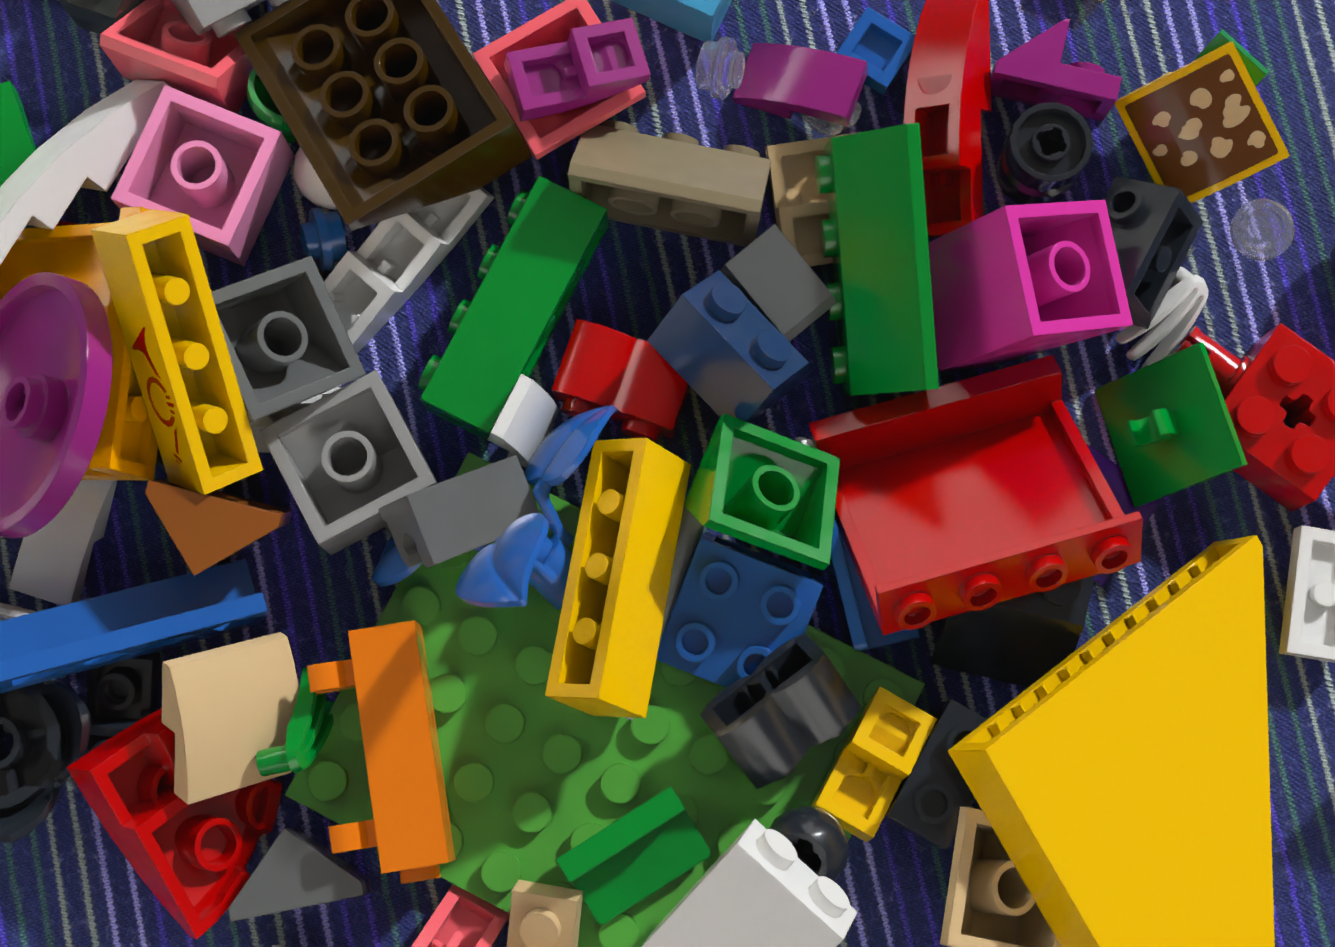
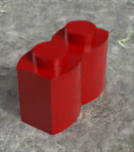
M577 319L551 390L554 398L563 402L561 408L563 413L574 417L595 408L614 405L619 412L612 414L610 418L623 422L621 427L623 433L633 438H648L657 443L659 435L674 438L691 386L648 341L636 339L596 323Z

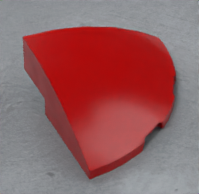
M162 708L139 720L66 767L88 804L134 870L171 916L194 939L202 936L221 918L250 878L251 874L247 872L246 866L253 855L259 837L265 833H270L273 829L282 790V783L280 781L269 779L195 803L186 804L174 793L175 733L162 723Z

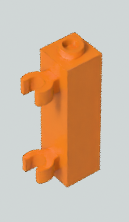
M412 620L348 631L352 659L307 666L311 693L325 694L356 688L374 817L372 820L329 826L332 854L378 846L381 874L399 871L401 884L440 878L439 864L455 861L456 858L422 625Z

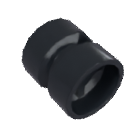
M1055 102L1037 104L1021 114L1002 145L995 165L997 181L1009 198L1021 205L1055 203L1062 199L1090 159L1093 147L1091 129L1083 116L1071 107Z

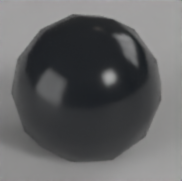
M803 805L787 810L775 818L769 829L776 830L784 835L794 846L797 857L818 876H825L836 881L847 866L848 838L839 820L823 808Z

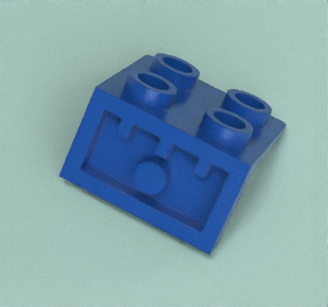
M705 531L699 540L663 633L657 660L727 688L734 682L753 674L759 664L776 648L788 640L805 633L823 588V577Z

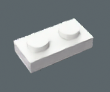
M1303 525L1294 528L1279 654L1335 663V531Z

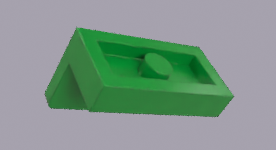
M670 786L555 860L569 883L573 881L577 890L583 891V899L599 924H605L710 856V849Z

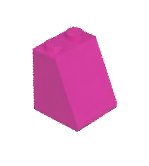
M1105 200L1003 206L928 242L938 372L988 367L1133 325Z

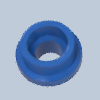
M320 207L310 209L309 222L299 224L305 258L312 256L313 260L316 259L321 271L331 270L333 263L340 262L347 253L345 234L340 216L337 211L323 213Z

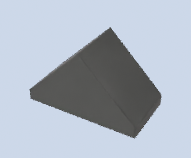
M775 224L728 261L720 270L789 342L837 303L832 293Z
M297 827L284 828L228 908L230 921L233 922L371 893L373 890L371 879L336 854H332L330 850Z

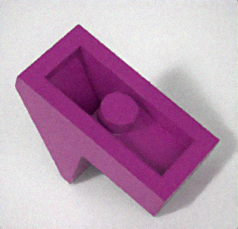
M1066 18L996 61L991 72V96L1034 106L1041 103L1055 102L1071 107L1083 117L1103 121L1117 101L1122 77L1107 74L1101 66L1089 62H1074L1070 65L1061 63L1070 19Z

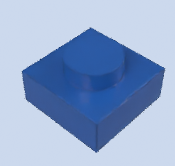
M867 7L837 51V54L867 61L868 74L864 84L885 96L911 57L915 35L870 7Z

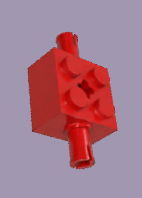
M1279 323L1259 338L1248 354L1241 359L1201 332L1200 328L1194 326L1181 341V347L1177 348L1173 354L1194 344L1204 342L1247 461V465L1233 471L1290 512L1316 501L1329 481L1335 477V361L1282 323ZM1287 413L1290 416L1289 422L1293 426L1291 428L1283 423Z

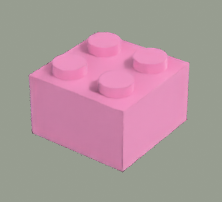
M164 85L111 199L120 209L142 206L149 210L156 209L189 214L198 248L245 266L295 155L281 131Z

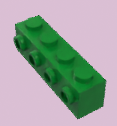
M538 176L530 193L521 190L515 198L507 217V224L512 226L501 247L493 244L487 251L477 278L483 280L472 302L464 299L457 307L448 327V333L453 335L451 342L443 357L436 354L432 356L418 384V388L424 391L420 400L428 412L492 444L495 443L487 439L520 375L523 374L530 378L609 227L607 208L541 176Z

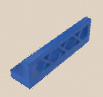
M243 559L208 568L195 576L193 573H188L0 621V693L259 625L268 611L263 592L255 593L247 561Z

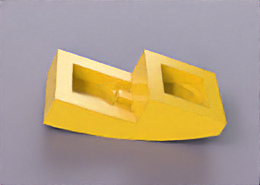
M879 686L844 743L811 807L823 808L839 820L844 830L863 841L868 842L873 839L902 780L910 775L937 718Z

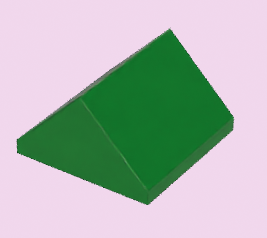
M724 413L717 422L685 499L684 506L704 527L824 571L830 565L840 458Z

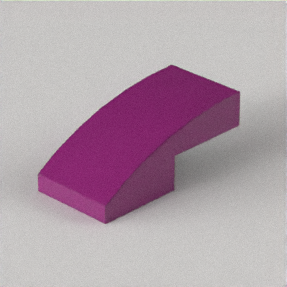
M633 18L572 28L568 41L506 52L503 64L521 122L568 111L603 100L649 81L651 75Z
M753 43L734 92L733 101L737 104L788 119L792 118L794 112H798L848 127L868 74L867 61L824 50L786 44Z

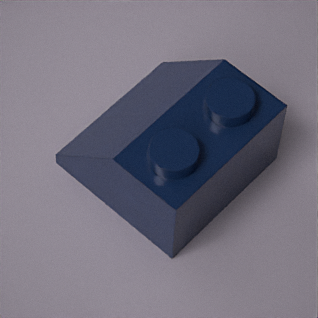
M720 270L683 293L647 340L719 417L725 413L750 423L804 382L811 374L809 362Z

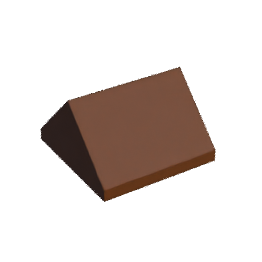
M168 478L148 480L145 491L147 498L194 576L289 523L292 513L290 509L216 490L203 495L171 483Z

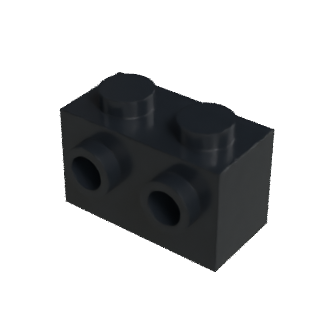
M1115 176L1103 200L1106 201L1133 325L1148 330L1203 221L1181 189Z

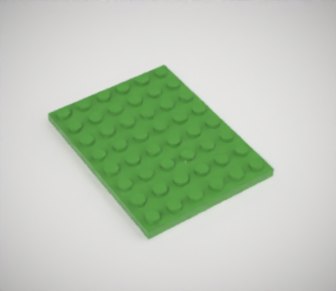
M468 452L455 477L492 463ZM529 485V488H530V490H531V493H532V495H533V498H534V500H535V503H536V505H537V508H538V510H539V513L543 514V512H542V510H541V508H540V506H539V504H538V502H537V500H536V498H535V496H534V494H533V489H534V486H535V485ZM549 493L551 503L563 527L574 537L568 546L573 552L581 509ZM550 527L548 529L547 537L552 536L553 534ZM474 549L428 568L422 563L412 574L399 581L376 626L415 620L422 625L456 858L455 861L439 864L441 878L510 913L512 889L518 880L577 890L573 881L569 883L555 859L670 786L673 788L709 847L710 856L605 924H599L582 898L578 947H641L662 919L754 819L766 829H769L774 819L787 810L803 805H812L844 743L879 686L915 706L925 685L861 651L856 652L853 647L808 625L805 633L825 652L862 707L843 733L834 739L826 740L819 745L810 747L805 756L787 777L756 789L700 716L710 701L726 687L656 659L646 718H634L632 721L623 717L592 716L546 697L545 691L561 610L556 609L530 584L528 585L526 606L479 607L464 602L457 596L455 590L464 569L478 553ZM356 688L340 691L328 715L333 714L334 723L325 744L311 765L296 773L285 796L340 825L374 819ZM844 830L849 841L852 834Z

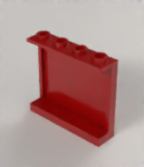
M1053 355L939 386V389L917 392L808 423L810 440L814 443L815 448L840 458L835 519L883 636L905 629H918L930 622L971 610H985L996 603L1034 592H1048L1062 584L1101 573H1114L1126 566L1141 562L1143 518L1139 511L1126 515L1123 513L1062 400V371Z

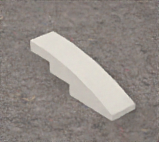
M134 80L94 104L37 148L1 185L0 265L26 225L53 230L80 188L108 191L133 152L164 85L170 87L167 83L155 80Z
M483 187L380 221L357 252L347 251L329 274L324 284L356 353L378 333L415 293L495 198Z

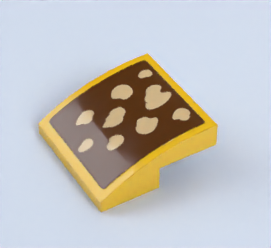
M1232 41L1176 71L1168 72L1118 99L1114 104L1154 183L1181 189L1190 203L1222 190L1290 156Z

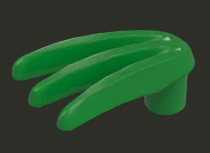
M307 667L302 668L299 693L287 725L285 745L259 750L256 754L257 768L262 776L292 771L296 774L308 768L319 754L330 734L334 719L333 714L328 715L334 701H326V693L316 694V692H310Z

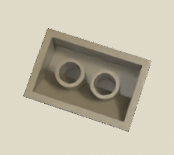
M607 120L602 122V126L596 125L581 134L570 161L568 181L570 191L607 208L608 220L747 247L756 239L771 159L761 158L759 152L742 145H726L721 150L701 146L697 139L686 134L669 132L663 134L661 138L638 133V129L631 124Z

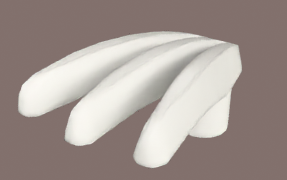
M1180 266L1148 330L1132 325L1122 330L1116 336L1118 343L1125 344L1147 332L1126 354L1127 358L1133 361L1158 344L1156 349L1143 363L1142 368L1171 355L1186 336L1207 301L1208 288L1204 278L1193 275L1184 267Z

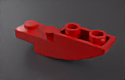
M926 0L917 26L908 70L903 124L920 123L928 239L939 238L983 217L981 113L992 112L989 0Z

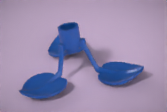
M614 405L595 408L570 418L554 429L540 443L529 460L524 475L529 485H535L533 494L543 514L531 513L517 519L495 540L494 544H486L474 549L478 553L464 569L455 590L457 596L464 602L479 607L526 606L528 585L530 584L556 609H562L572 551L568 546L574 537L563 527L551 503L549 493L552 486L564 482L583 462L612 414L619 412ZM550 527L553 534L552 536L547 537L548 529ZM391 535L371 576L372 581L381 587L395 584L412 574L423 561L420 564L408 567L401 558Z

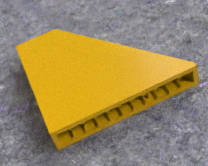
M1253 535L1213 542L948 750L1061 947H1275L1263 545L1258 536Z

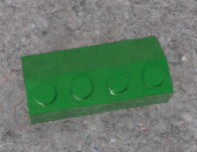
M907 123L833 137L824 146L825 155L816 156L815 159L818 194H828L830 219H822L820 221V243L823 258L833 257L834 283H826L825 286L837 302L826 311L828 321H837L839 346H831L829 351L832 383L842 384L843 396L939 389L920 123Z

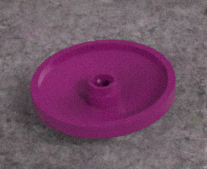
M43 272L31 275L15 285L0 300V536L7 538H22L36 533L54 519L69 501L82 480L96 449L109 401L113 358L111 331L104 306L97 294L88 285L55 273Z

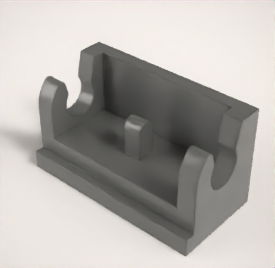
M517 455L408 494L378 509L382 520H386L398 552L408 567H412L423 561L426 568L491 543L501 536L517 519L531 513H539Z

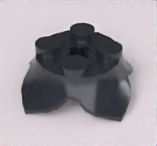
M49 680L0 693V728L3 727L5 733H11L14 739L13 748L10 749L11 753L9 756L6 757L5 754H0L1 843H14L22 839L49 816L57 803L64 782L71 776L66 767L83 757L87 751L91 732L90 712L86 703L75 690L61 681Z

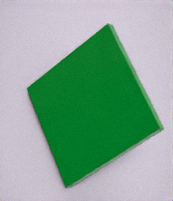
M1204 342L1194 344L1094 389L1134 507H1141L1247 465Z

